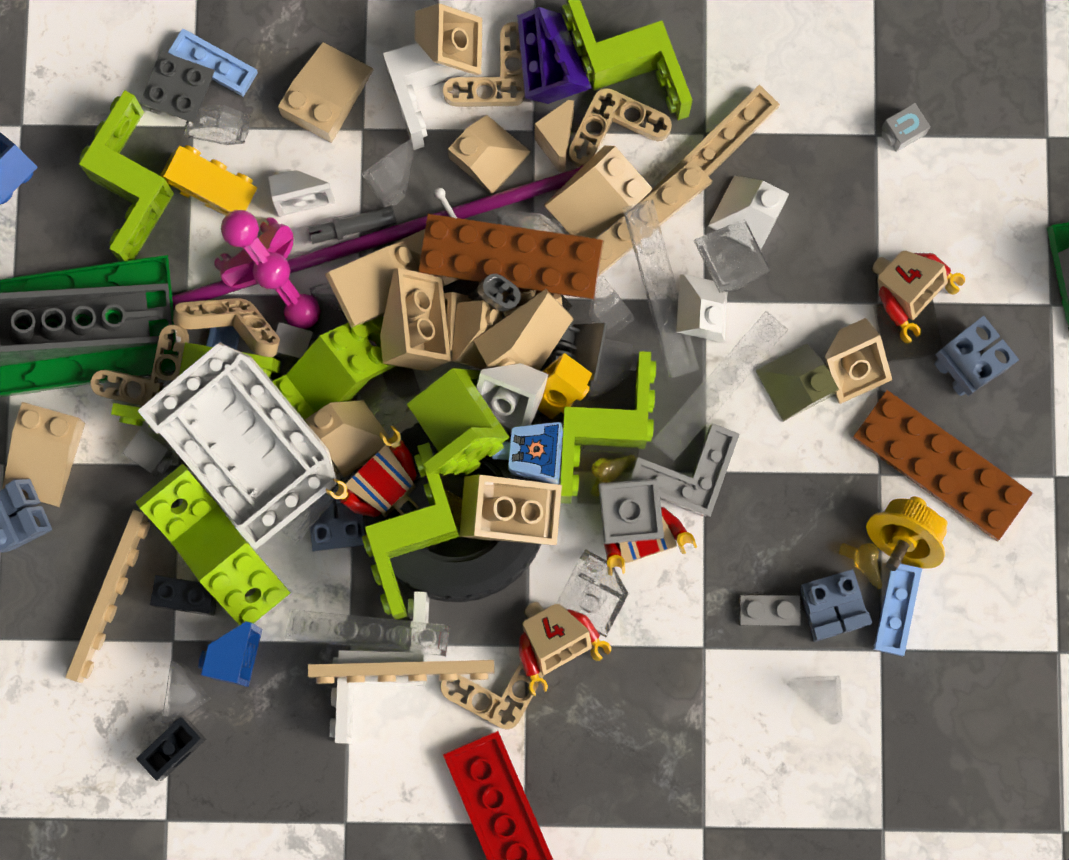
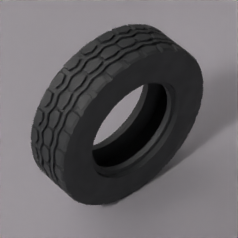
M419 422L400 433V440L404 442L413 456L417 473L414 484L421 477L414 457L420 454L417 446L429 443L433 456L438 453V450ZM504 429V430L506 431V433L508 434V436L510 437V438L507 439L505 442H510V441H511V434H510V432H509L508 430ZM486 455L479 461L481 464L479 467L485 469L494 477L541 482L512 475L508 467L509 460L493 459L492 456ZM394 509L387 517L382 514L377 517L363 515L364 526L401 516V514ZM493 540L487 547L469 556L446 557L422 548L390 558L396 580L413 592H427L428 598L444 602H468L496 594L517 580L528 569L536 557L541 544Z

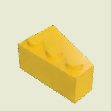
M179 145L171 153L160 176L165 178L169 185L181 190V195L187 198L192 196L205 203L206 207L223 215H227L234 210H247L258 188L252 184L253 180L241 173L234 175L226 171L227 166L215 159L208 161L200 157L201 152L189 145H185V147Z

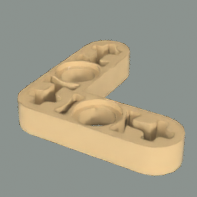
M517 22L507 23L501 29L500 77H455L449 79L443 86L444 99L449 105L455 107L518 106L525 100L522 65L516 71H510L505 66V62L512 57L518 58L522 63L521 51H519V37L516 39V50H511L510 38L505 37L510 36L511 31H516L517 36H519ZM468 85H472L473 99H468V93H459V98H453V94L448 93V91H453V86H459L460 91H468ZM482 85H488L492 88L493 94L487 99H482L478 97L477 89ZM497 85H501V91H510L511 86H516L517 91H522L516 94V98H511L508 92H501V99H497Z
M608 88L601 89L594 96L570 145L569 159L576 167L586 164L598 152L612 122L651 140L663 141L670 135L671 120L666 114ZM607 97H610L611 104L614 106L608 105L605 109L604 117L599 114L602 102L599 100H605ZM629 108H635L639 110L641 117L635 122H630L624 117V112ZM645 114L650 115L648 121L653 124L662 121L663 128L666 130H660L656 133L653 131L654 126L647 122L645 128L641 127L645 120ZM591 121H597L602 125V131L597 135H591L587 132L586 125ZM586 139L589 141L586 154L589 156H583L581 159H578L575 149L581 150Z
M233 298L183 302L175 307L173 322L183 329L233 326L256 355L274 357L277 354L280 342L279 336L254 304L246 299Z
M169 325L161 331L151 379L113 370H100L91 379L93 392L101 397L144 406L156 395V392H160L163 389L164 383H158V378L169 381L175 380L179 376L185 342L189 343L187 330L178 325ZM176 330V334L178 337H181V341L174 344L173 351H179V355L164 354V349L171 350L172 341L168 339V334H173ZM167 358L173 360L176 365L175 372L170 376L165 375L161 370V364ZM107 375L109 382L120 383V378H123L119 388L108 387L105 391L103 390L104 386L99 384V380L104 379ZM131 381L138 382L141 386V394L137 398H132L127 393V385Z
M521 662L502 697L461 675H457L458 680H460L459 686L462 689L468 691L469 685L475 688L468 695L467 703L464 704L460 701L464 698L460 693L455 692L453 696L448 694L450 690L446 686L448 681H442L441 692L448 700L505 730L517 726L533 697L530 692L525 698H518L513 694L512 688L516 682L525 681L528 685L531 682L528 677L519 675L523 669ZM540 671V672L538 673L539 678H543L544 676L542 675V673H541V671ZM536 682L533 684V689L535 692L540 682ZM484 693L489 698V706L484 710H476L472 705V699L476 694ZM509 696L513 701L523 703L524 705L521 710L515 706L512 715L516 717L514 722L508 721L505 725L501 723L502 717L498 714L500 710L506 711L510 703L505 702V699Z

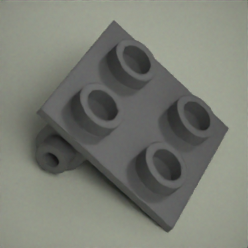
M160 51L140 104L150 107V111L160 115L161 112L195 123L215 70Z
M572 321L560 339L563 342L559 341L556 347L562 348V350H553L552 352L556 356H552L551 364L562 354L566 353L592 373L589 381H596L607 323L573 324Z

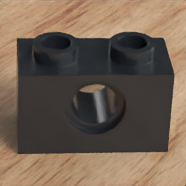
M155 575L150 601L151 606L214 617L217 600L200 582Z
M181 716L136 759L156 781H163L207 739L187 717Z

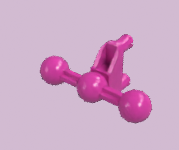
M234 210L228 213L222 220V236L229 245L244 249L233 258L229 254L223 253L220 255L223 258L222 261L218 257L215 259L214 265L220 271L222 281L233 288H242L258 283L266 289H274L285 303L283 312L289 325L305 330L313 327L318 322L321 313L318 301L309 294L299 293L289 280L291 270L287 257L291 252L294 241L291 229L287 225L278 224L274 218L269 217L266 219L269 223L268 225L264 221L261 223L260 230L263 234L258 237L259 225L253 214L245 210Z

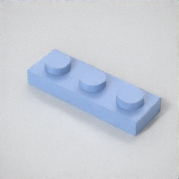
M185 29L181 30L168 51L171 55L215 70L212 80L243 97L258 74L257 69Z
M900 563L896 571H889L873 650L902 657L905 655L922 568Z

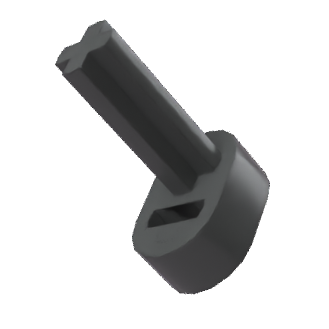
M491 274L482 279L478 288L468 295V298L472 301L484 300L499 311H508L514 308L521 298L518 287L499 274ZM504 291H507L509 294H508L507 298L505 299V301L503 302V301H502V299H503L502 293H503Z

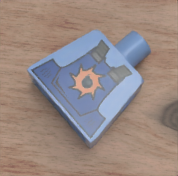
M559 422L513 427L511 430V441L503 442L504 448L492 457L493 459L509 460L508 467L512 475L559 485L563 427Z

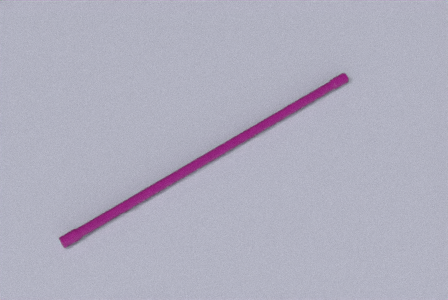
M584 165L452 207V210L457 218L466 219L561 189ZM446 210L433 213L434 215L450 217ZM427 216L287 259L291 270L290 274L409 237L426 228ZM222 280L173 295V310H175L176 305L179 303L206 301L247 287L233 288L226 285Z

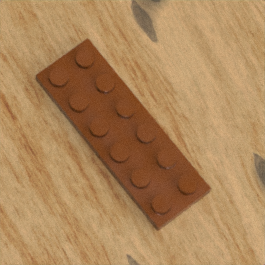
M428 214L419 272L481 282L488 275L499 274L521 289L540 292L547 289L550 293L595 300L604 240Z
M886 390L852 437L856 442L997 542L1002 538L1033 494V492L888 390Z

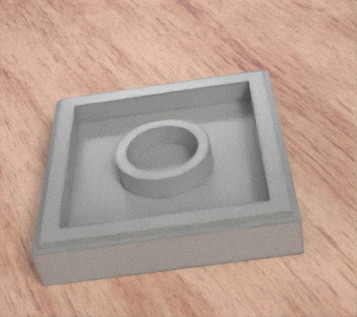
M658 479L598 484L604 544L664 539Z

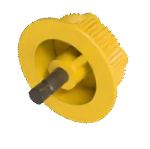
M912 496L910 499H894L889 502L884 512L872 515L867 522L866 529L872 542L882 552L890 556L886 563V567L889 570L896 571L900 563L922 569L935 568L945 558V549L942 541L947 533L948 523L943 517L928 507L926 502L920 497Z

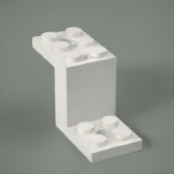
M434 0L435 4L440 3L456 9L454 0ZM416 42L383 53L386 71L414 150L425 147L423 137L428 136L421 111L415 112V110H418L415 91L448 81L451 78L469 74L468 72L433 62Z
M414 592V599H408V617L413 619V629H407V647L412 649V653L339 650L338 657H333V664L427 662L429 598L427 592ZM396 676V682H377V677H365V683H347V677L337 678V688H332L331 706L336 707V718H331L330 737H335V743L352 744L354 684L426 686V681L409 682L408 676Z

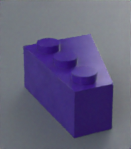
M537 7L517 15L525 98L550 104L591 89L562 14Z

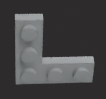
M710 424L692 477L637 457L628 481L658 479L660 499L703 516L711 517L740 434L716 424Z

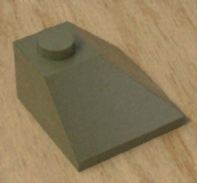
M808 343L756 370L783 422L834 396L839 390L826 364Z

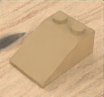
M323 42L292 81L278 106L281 116L332 143L372 74L373 68Z
M604 145L543 206L569 235L595 239L631 211L652 190V187L616 146Z
M405 241L382 248L325 274L351 328L384 316L394 269L402 268L419 272Z
M402 268L394 269L380 333L384 364L429 371L451 361L442 277Z
M545 289L473 341L489 368L522 363L540 371L573 321V317Z
M22 402L12 432L2 489L6 488L5 485L13 480L31 479L40 502L60 507L85 422L78 417ZM22 489L25 498L29 499L28 493Z
M486 475L465 476L459 537L557 545L562 485Z

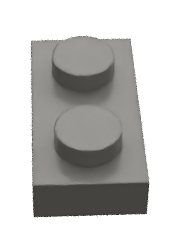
M739 596L740 626H800V596Z

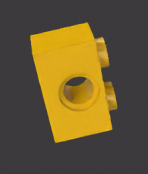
M566 353L562 354L542 371L549 375L538 410L550 419H553L560 412L564 414V407H571L576 399L581 401L590 389V386L587 384L592 373Z

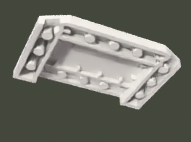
M222 343L215 345L138 410L156 434L160 433L233 519L237 524L235 528L254 550L258 549L324 495L326 489L330 490L337 484L333 481L336 476L329 449L251 356Z

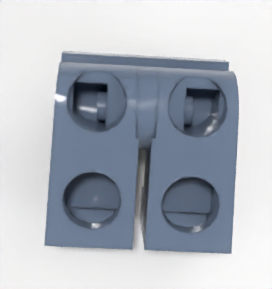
M982 316L935 354L937 360L934 365L940 372L945 374L949 372L956 380L953 382V389L959 396L967 394V396L971 395L1019 361L1018 357L1003 339L983 354L980 353L1000 337L985 316ZM977 327L986 331L988 340L980 338L976 333ZM995 350L1001 351L1005 355L1006 363H1001L996 358Z
M31 479L13 480L5 485L6 488L0 491L1 553L21 547L52 531L43 507H34L41 502ZM22 489L28 493V500H26ZM33 516L39 519L40 527L37 526Z
M327 493L322 495L307 508L312 551L364 546L362 536L367 534L363 515L354 513L342 504L339 499H336L339 517L336 518L335 499Z
M853 569L801 585V598L814 642L872 624Z

